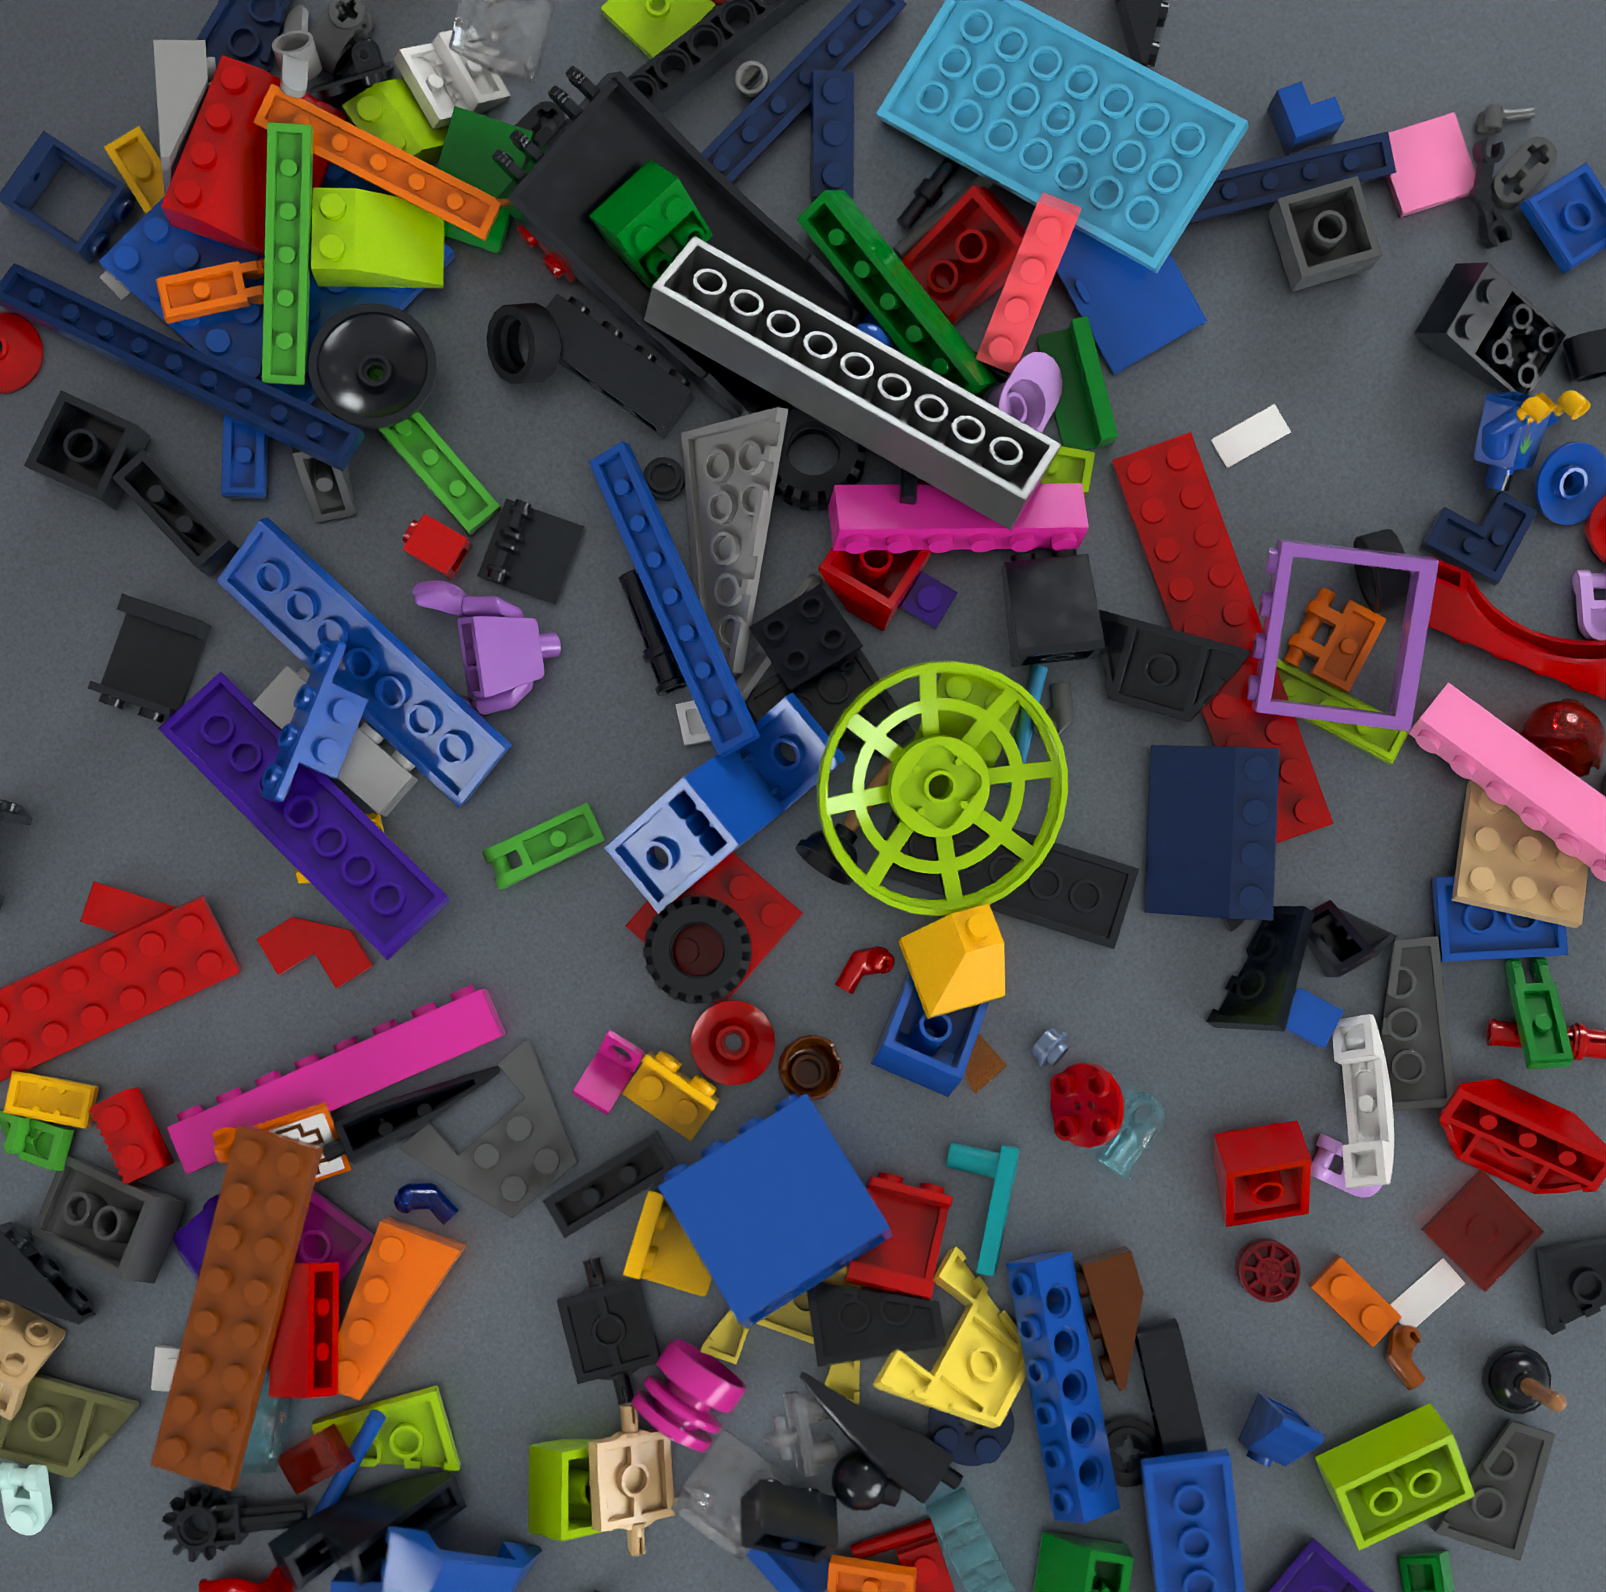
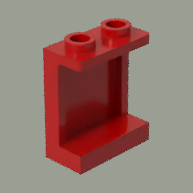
M879 1172L878 1178L869 1177L866 1183V1190L888 1223L893 1237L857 1260H851L847 1266L844 1282L891 1294L930 1300L935 1284L933 1278L947 1214L952 1205L953 1197L945 1195V1189L941 1186L920 1183L919 1188L902 1184L903 1178L900 1176Z

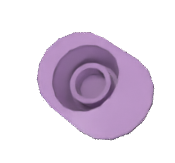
M1044 352L1027 354L1015 365L1007 381L992 390L988 396L987 403L1043 433L1062 394L1060 368L1055 360Z

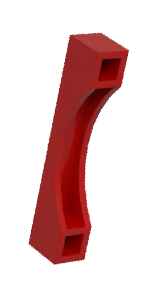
M1436 559L1439 563L1428 628L1431 627L1446 633L1460 643H1470L1487 650L1496 658L1511 660L1523 665L1537 675L1549 676L1564 682L1573 690L1588 692L1606 700V640H1572L1553 637L1531 630L1510 619L1493 606L1478 589L1468 571Z

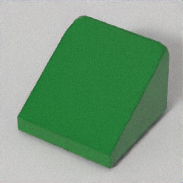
M1448 1550L1398 1555L1403 1592H1454Z

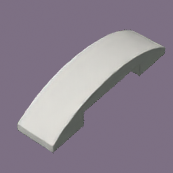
M1366 1014L1343 1018L1339 1020L1335 1027L1332 1038L1334 1060L1342 1065L1349 1139L1348 1145H1342L1345 1186L1347 1189L1390 1184L1394 1155V1118L1389 1074L1381 1037L1374 1015Z

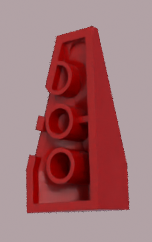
M922 479L917 480V484H929ZM832 547L820 564L818 571L847 611L884 632L933 552L930 550H909L904 553H891L888 550H868L864 553L852 554L847 551H833Z

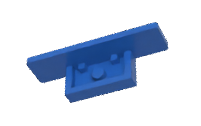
M325 640L313 652L310 659V668L312 670L307 683L299 688L295 696L294 707H296L292 720L284 726L279 735V752L274 763H271L263 774L262 786L264 788L261 797L282 802L298 764L327 777L337 778L368 702L367 699L331 683L346 648L345 643L339 640Z

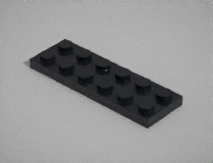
M893 809L883 837L885 841L900 821ZM973 823L966 830L953 835L955 857L974 849L986 840L989 834ZM1012 828L1013 832L1031 845L1037 837ZM913 831L900 851L918 859L938 860L935 837L921 835ZM1054 842L1044 861L1033 874L1006 897L990 904V907L994 912L1100 946L1115 949L1139 868ZM1000 844L994 852L982 861L966 869L958 870L962 895L977 892L995 883L1012 870L1021 858ZM892 863L885 875L887 878L945 896L941 874L915 872Z

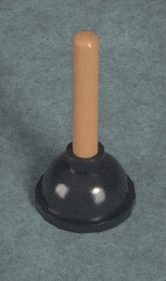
M888 758L886 759L867 788L887 784L892 761ZM875 805L866 806L868 814ZM853 809L842 824L837 823L834 829L844 850L855 865H857L858 857L853 843L858 838L855 833L860 825ZM822 830L811 834L806 840L801 839L796 845L797 853L818 872L843 885H850L853 879L847 875L833 856Z
M1511 1344L1497 1349L1488 1357L1483 1368L1482 1384L1487 1397L1495 1406L1508 1413L1516 1414L1533 1411L1541 1404L1555 1412L1565 1409L1566 1399L1563 1395L1551 1389V1373L1548 1364L1538 1352L1524 1345Z

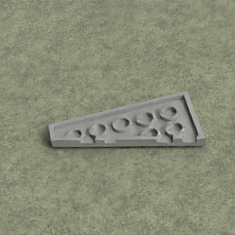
M781 407L681 432L693 587L733 676L743 674L750 636L749 627L752 625L788 409Z

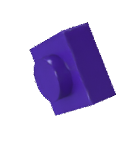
M921 572L900 609L936 630L958 592L928 574Z

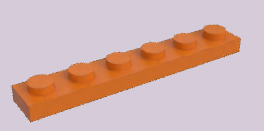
M272 83L254 120L256 125L268 130V122L312 125L314 127L313 154L486 241L502 208V205L495 197L301 98L286 95L279 87Z

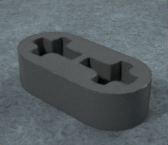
M1544 137L1530 138L1497 173L1491 182V198L1495 206L1507 210L1515 208L1549 172L1557 159L1556 148L1550 140ZM1536 151L1540 152L1543 155L1540 162L1536 163L1529 171L1524 166L1525 163L1530 159L1531 154H1534ZM1516 176L1521 181L1508 196L1502 192L1504 184L1509 183Z

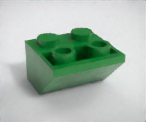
M651 159L590 215V218L607 244L650 290L694 236L704 242H707L713 236L679 178Z
M1042 1530L1033 1592H1129L1134 1557L1126 1544Z

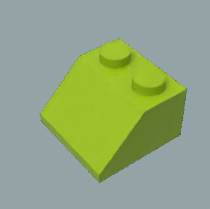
M404 78L375 83L342 105L352 125L430 165L439 161L449 125L436 129L431 127Z
M559 1439L529 1445L528 1533L558 1541L602 1533L592 1530L588 1441L598 1439Z

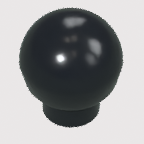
M854 1450L842 1456L833 1469L832 1488L837 1499L845 1507L854 1511H869L880 1504L892 1507L897 1505L902 1488L868 1460L860 1450Z

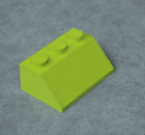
M1431 1403L1315 1457L1326 1488L1359 1551L1475 1496L1453 1433Z

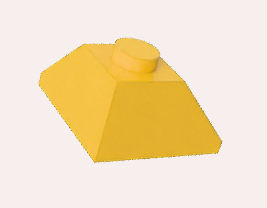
M989 904L952 913L898 940L927 1019L1005 996L1004 941Z

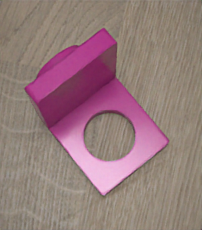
M609 1030L597 1054L573 1089L572 1094L608 1115L635 1073L645 1051ZM613 1046L624 1049L630 1057L620 1054Z

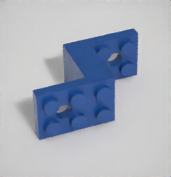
M793 692L782 699L755 723L760 735L758 739L725 757L717 754L683 777L605 847L607 852L657 913H660L666 905L676 900L719 862L768 826L817 784L820 761L829 736ZM782 742L788 743L794 748L796 761H790L783 756L781 752ZM838 747L832 759L830 772L847 759ZM655 846H659L666 851L669 858L668 864H664L657 859L654 852Z

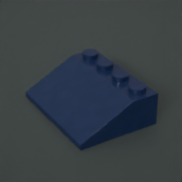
M1151 745L1144 913L1273 921L1280 748Z

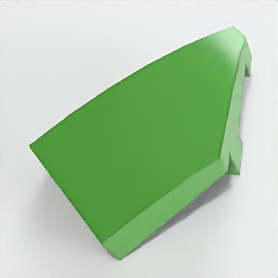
M0 1109V1125L6 1138L2 1145L6 1154H17L20 1160L51 1171H63L74 1134L73 1129L48 1121L3 1113L4 1109Z

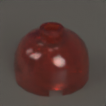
M1562 699L1561 701L1542 704L1525 718L1519 734L1577 777L1589 775L1591 767H1596V770L1601 768L1605 753L1606 732L1598 716L1580 701Z

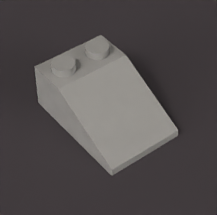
M153 40L164 195H166L216 71L215 57H206L205 40Z

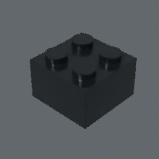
M61 390L24 466L49 481L115 510L124 490L112 477L145 448L150 435L138 425Z

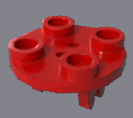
M1083 1062L1068 1066L1063 1072L1057 1073L1052 1077L1050 1081V1108L1054 1120V1131L1059 1139L1070 1141L1075 1146L1093 1148L1107 1144L1117 1135L1124 1118V1100L1120 1086L1110 1072L1100 1065Z

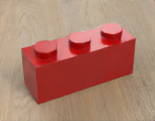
M339 1262L294 1263L269 1359V1397L308 1399L338 1395Z

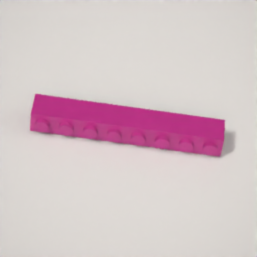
M473 984L451 993L452 1002L437 1008L435 1002L423 1005L412 1010L413 1019L398 1025L396 1019H392L372 1028L374 1036L362 1042H359L357 1036L333 1045L335 1053L321 1060L318 1053L294 1062L296 1071L281 1077L279 1070L257 1078L255 1080L257 1088L242 1094L240 1087L215 1097L218 1105L203 1111L201 1104L176 1114L179 1122L168 1126L167 1130L186 1175L219 1162L214 1152L216 1144L212 1137V1132L220 1128H237L238 1125L244 1124L254 1126L323 1102L327 1103L329 1111L332 1112L507 1035L488 990L480 989L476 991Z

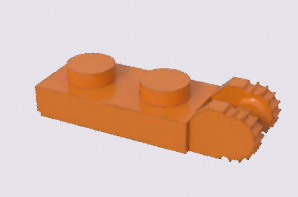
M265 259L241 264L239 261L157 278L156 284L165 321L169 324L248 307L250 303H264V285L246 288L245 279L264 277Z

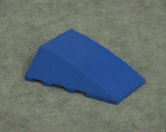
M388 1526L386 1541L389 1544L387 1560H383L381 1579L383 1580L382 1592H516L542 1553V1549L540 1546L502 1542L497 1557L444 1551L438 1549L427 1531Z

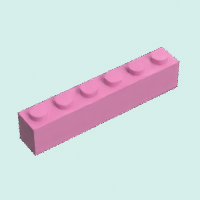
M1448 682L1408 734L1416 739L1417 744L1423 750L1433 754L1436 753L1450 764V767L1457 775L1465 779H1471L1485 790L1486 795L1491 800L1509 807L1520 815V819L1526 826L1543 832L1555 841L1560 851L1568 856L1577 857L1591 868L1592 873L1598 879L1606 882V797Z

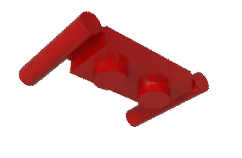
M931 1518L850 1545L853 1558L866 1559L896 1548L902 1566L917 1568L915 1592H955Z

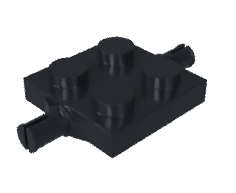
M600 1257L593 1258L592 1263L591 1259H588L582 1263L584 1264L589 1286L579 1293L557 1299L577 1384L596 1379L613 1380L618 1405L625 1404L626 1398L629 1403L632 1402L634 1397L629 1375L641 1367L657 1364V1360L660 1357L641 1278H633L621 1282H605Z

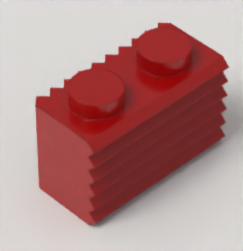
M139 1087L123 1090L90 1107L89 1113L94 1114L92 1120L98 1122L96 1128L101 1130L99 1136L105 1137L103 1144L109 1145L107 1151L112 1153L110 1159L116 1161L114 1167L119 1168L118 1175L123 1176L122 1183L129 1184L141 1180L174 1163Z

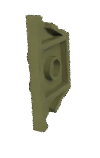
M36 1373L28 1384L21 1409L10 1421L0 1415V1458L27 1466L30 1464L45 1465L48 1472L74 1478L138 1409L140 1402Z

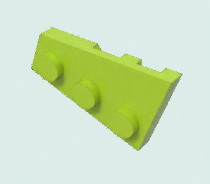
M438 1385L315 1418L311 1424L323 1465L340 1466L370 1411L378 1410L386 1416V1420L359 1467H375L377 1464L404 1465V1469H420L421 1466L444 1467V1470L459 1471L461 1466Z

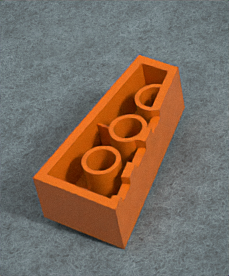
M390 1216L379 1222L339 1331L338 1393L360 1401L370 1391L434 1293L438 1290L457 1259L467 1247V1244Z

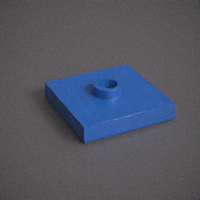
M1587 162L1518 205L1563 275L1606 248V191Z

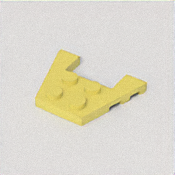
M955 1246L947 1251L933 1278L935 1284L965 1306V1310L950 1335L946 1347L943 1348L930 1373L900 1350L891 1352L873 1385L877 1389L990 1428L1001 1426L1026 1378L1020 1336L1015 1323L1005 1310L1000 1312L987 1294L989 1288L980 1276L975 1277L964 1262L966 1256Z
M847 1266L821 1282L861 1289L859 1285L844 1282ZM807 1291L756 1323L814 1344ZM729 1308L703 1342L700 1352L736 1365L749 1328L747 1329L741 1325ZM860 1361L830 1365L824 1381V1385L859 1405Z

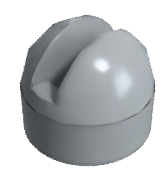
M747 61L737 69L735 82L742 93L749 97H757L769 85L770 76L767 69L759 62ZM761 72L763 77L751 90H748L746 87L753 83Z

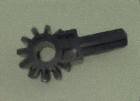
M206 1485L200 1494L193 1487H189L184 1491V1499L176 1496L169 1503L173 1512L166 1513L162 1518V1522L173 1528L163 1534V1540H177L178 1544L172 1550L173 1555H178L184 1549H188L187 1557L189 1562H195L200 1553L209 1561L216 1556V1548L225 1551L229 1545L241 1544L248 1536V1532L289 1529L308 1517L306 1503L303 1501L246 1506V1495L227 1497L226 1493L222 1492L215 1499H212L211 1486ZM198 1514L206 1518L209 1524L208 1532L202 1533L194 1529L191 1523L192 1515Z

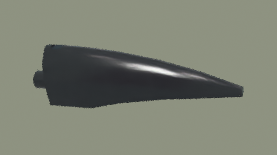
M498 1066L491 1067L371 1105L335 1122L334 1126L339 1138L322 1146L324 1147L322 1153L327 1162L347 1154L351 1163L356 1164L392 1146L446 1114L498 1076L501 1071Z
M805 1372L800 1374V1379L842 1433L868 1460L919 1502L925 1503L940 1482H943L953 1490L960 1485L963 1475L950 1467L954 1456L921 1433L899 1426L858 1406Z

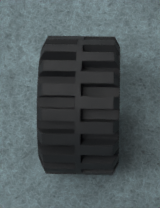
M791 405V408L788 409L774 493L782 495L784 502L791 506L793 502L800 504V509L809 510V506H818V510L827 509L834 485H856L858 480H861L865 464L866 447ZM808 434H818L828 438L838 450L837 463L832 469L819 475H808L798 471L790 463L788 456L789 448L798 438Z
M689 896L666 905L652 919L653 922L650 928L647 929L644 937L646 940L645 947H643V957H645L647 965L645 967L648 974L655 981V985L667 993L669 997L690 1004L709 1003L731 993L744 979L751 962V938L742 918L727 904L710 897ZM696 924L706 925L714 929L720 936L724 949L722 960L717 968L701 976L684 972L676 964L673 957V944L677 935L684 928Z

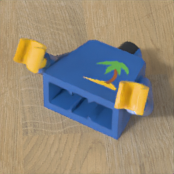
M1573 390L1564 392L1557 400V404L1544 393H1538L1534 396L1519 392L1487 394L1474 451V460L1489 464L1484 486L1495 490L1509 491L1514 470L1531 468L1535 463L1545 430L1559 422V416L1564 412L1572 420L1581 417L1591 407L1590 402L1581 393Z

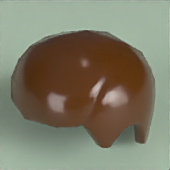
M816 1034L798 1037L784 1048L778 1063L779 1078L785 1090L790 1095L796 1094L798 1098L807 1093L811 1101L825 1098L837 1087L843 1064L835 1049V1044L831 1040Z

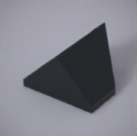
M1329 900L1312 910L1314 917L1307 945L1326 977H1341L1376 957L1398 936L1338 908L1332 900Z

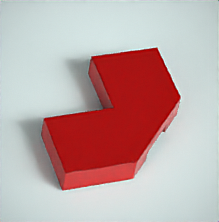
M291 917L256 939L278 975H282L315 954L335 988H340L374 967L355 933L349 929Z

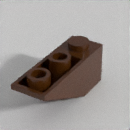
M1126 1246L1077 1260L1080 1272L1076 1273L1081 1299L1088 1297L1092 1313L1086 1315L1093 1340L1101 1339L1105 1355L1098 1356L1103 1376L1106 1382L1113 1380L1114 1385L1119 1391L1126 1389L1144 1294L1132 1252Z

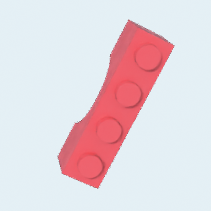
M1042 193L976 355V360L1011 373L1015 365L1021 360L1047 292L1082 210L1081 207L1047 193Z

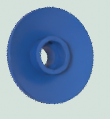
M1569 442L1556 448L1543 462L1536 479L1535 496L1542 514L1549 520L1562 525H1572L1587 519L1596 502L1606 494V459L1599 449L1585 442Z

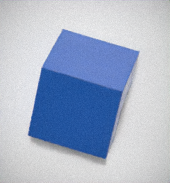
M1302 81L1277 90L1267 108L1285 155L1332 139L1345 120L1335 96L1311 105Z

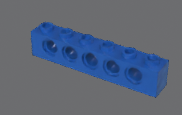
M1072 1251L1041 1252L1006 1263L1009 1287L1013 1298L1017 1329L1023 1351L1025 1371L1029 1383L1033 1414L1040 1441L1042 1461L1045 1468L1054 1520L1087 1523L1121 1509Z

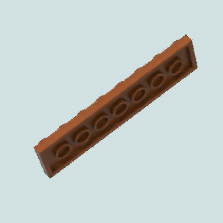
M245 1124L237 1126L151 1466L227 1491L237 1487L324 1147Z

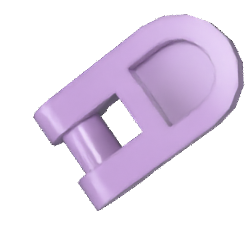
M1606 568L1602 570V573H1591L1588 569L1575 570L1572 575V588L1576 595L1579 630L1587 640H1606ZM1602 589L1605 593V600H1594L1593 590Z
M1320 1133L1315 1144L1319 1148L1313 1162H1311V1176L1354 1196L1364 1198L1376 1194L1382 1185L1355 1189L1346 1188L1343 1160L1337 1173L1328 1169L1334 1155L1343 1158L1342 1145L1345 1144Z

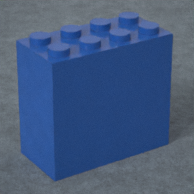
M807 1093L800 1098L796 1094L786 1097L775 1105L776 1113L763 1121L760 1117H756L746 1122L737 1130L740 1134L726 1144L723 1140L711 1144L700 1153L703 1157L701 1160L689 1167L686 1163L674 1167L664 1175L666 1181L658 1186L736 1319L747 1329L849 1265L851 1260H857L893 1237L888 1223Z

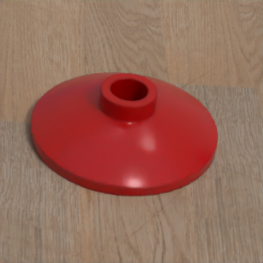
M0 312V343L3 346L0 352V394H7L26 387L37 376L42 366L44 349L38 331L29 321L14 313Z
M738 1000L723 1001L709 1007L696 1021L691 1034V1052L698 1068L711 1080L724 1085H741L756 1079L767 1069L775 1050V1035L770 1021L757 1007ZM736 1034L741 1038L742 1043L739 1049L730 1050L726 1047L725 1040L728 1035Z

